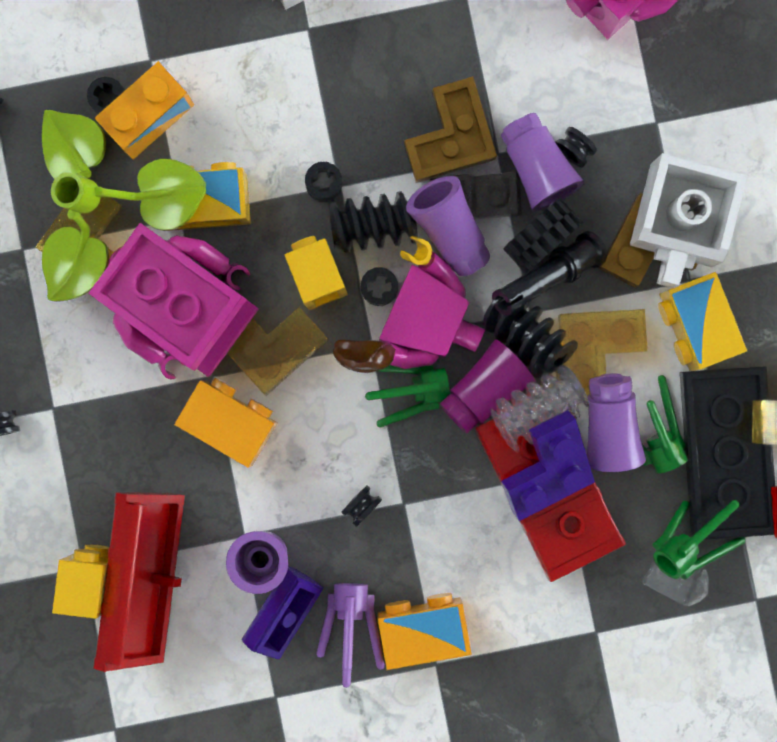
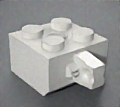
M664 153L650 164L630 246L655 252L654 259L662 261L657 284L670 288L678 287L684 268L693 269L695 263L714 267L724 261L730 248L748 176ZM684 204L690 206L688 213L693 211L694 217L691 219L685 217V212L681 210V206Z

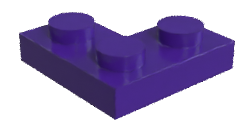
M568 410L529 430L539 462L501 481L510 508L518 521L595 482L577 421Z

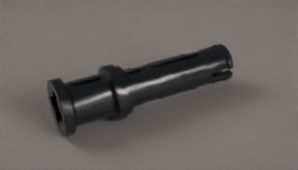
M585 231L576 237V241L571 245L555 248L551 252L548 261L501 289L495 290L492 293V300L496 301L501 297L504 298L494 303L495 308L502 315L509 316L518 308L559 283H573L581 277V273L586 269L603 265L607 258V251L603 241L595 233Z

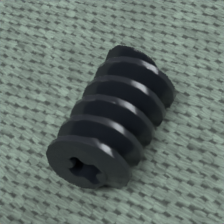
M402 191L396 193L394 205L390 204L385 193L380 194L377 207L373 206L368 196L363 197L360 209L356 208L351 198H347L344 211L339 210L335 200H330L329 214L334 249L336 242L340 243L345 253H349L353 240H356L360 249L364 251L367 250L369 238L373 237L379 249L384 247L386 235H390L395 246H400L403 233H406L409 239L411 236L418 237L417 222L406 210L407 200ZM410 239L412 244H417L414 240Z
M501 297L496 301H492L483 318L484 328L491 333L494 332L496 340L503 344L506 343L507 348L515 355L518 354L517 357L525 366H529V371L534 377L539 378L555 372L569 360L577 349L578 343L575 340L568 342L564 346L561 344L566 336L564 329H559L553 334L549 333L554 325L552 318L548 317L540 323L538 322L543 312L540 306H536L527 312L526 309L531 303L530 301L515 310L511 315L504 316L494 306V303L504 298Z

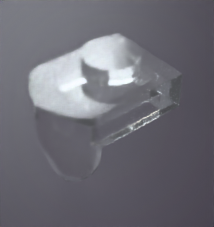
M654 559L641 582L684 606L699 603L709 593V576L705 568L701 567L686 580L681 577L673 579L658 568Z

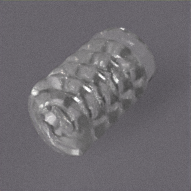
M561 365L557 367L555 371L556 377L550 373L542 375L541 386L533 381L527 383L526 394L520 390L512 391L511 403L505 398L497 399L495 403L496 412L490 409L501 436L514 452L520 451L518 444L519 436L533 444L529 432L531 428L567 410L577 420L580 418L578 405L582 403L589 407L590 403L581 383L567 366Z

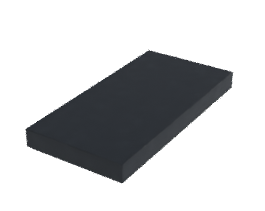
M767 367L679 372L684 443L686 445L685 454L688 459L686 471L690 503L691 537L733 500L739 502V507L704 540L774 535L771 487L776 486Z

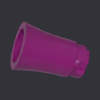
M495 339L480 360L450 389L451 394L440 403V407L467 434L478 423L482 425L493 413L514 396L536 383V380L522 361L503 343Z

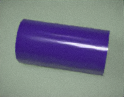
M288 566L285 578L270 592L242 637V642L253 652L279 660L318 599L323 587L306 574Z

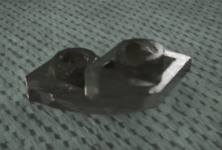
M516 171L480 176L472 174L454 175L460 180L467 204L474 219L522 215L520 177Z

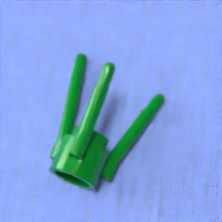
M389 365L379 371L417 374L419 376L412 377V385L367 392L365 398L370 401L414 395L415 402L423 401L379 419L376 425L381 428L424 411L439 409V403L450 395L445 368L433 369V365L409 369Z
M664 375L658 376V384L669 430L666 431L655 402L649 400L646 405L657 434L646 440L648 448L642 444L646 457L643 465L653 464L658 474L676 469L688 461L683 450L686 445L679 431L670 390Z
M684 500L663 534L653 543V547L657 550L653 554V558L658 568L668 577L673 579L681 577L686 580L696 570L746 542L745 537H737L697 558L699 554L698 545L739 507L737 500L731 501L692 537L686 534L673 536L690 506L689 501Z

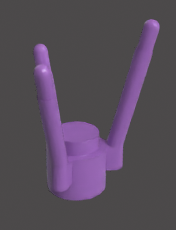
M336 583L334 584V593H328V607L316 654L320 658L325 655L335 614L338 611L337 619L344 620L342 685L345 688L351 685L354 620H362L363 611L366 614L376 666L380 670L385 667L374 611V595L368 594L367 584Z

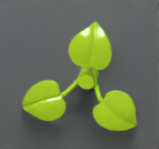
M45 110L42 123V147L47 169L54 178L51 186V196L58 206L69 209L67 213L68 218L73 219L81 229L80 231L73 227L60 228L53 232L45 242L42 252V269L47 284L48 300L54 302L68 301L87 294L108 267L109 251L107 245L100 239L89 237L90 227L81 216L82 213L93 211L98 206L101 197L132 201L141 200L140 214L143 220L155 229L170 231L183 226L194 215L206 193V182L197 170L185 163L172 159H159L146 164L140 169L137 180L141 192L134 193L98 187L93 180L88 178L92 175L89 168L100 164L105 155L106 139L102 128L92 119L82 115Z

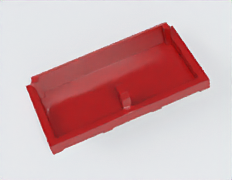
M552 391L543 393L482 425L474 427L500 483L502 480L539 462L529 430L561 414ZM595 482L519 521L550 582L626 545Z
M116 492L112 534L107 556L108 565L104 596L100 611L101 619L96 657H94L93 669L107 672L164 663L173 587H181L182 578L175 576L185 495L175 493Z

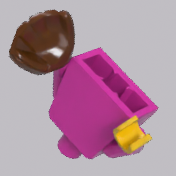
M411 236L410 239L417 243L416 253L412 256L403 250L400 252V256L404 260L414 263L418 267L411 265L379 337V341L338 340L335 342L333 355L341 366L360 373L379 371L389 365L402 369L433 365L439 357H446L452 342L476 352L485 329L463 320L470 303L465 299L466 289L451 266L432 251L428 241Z

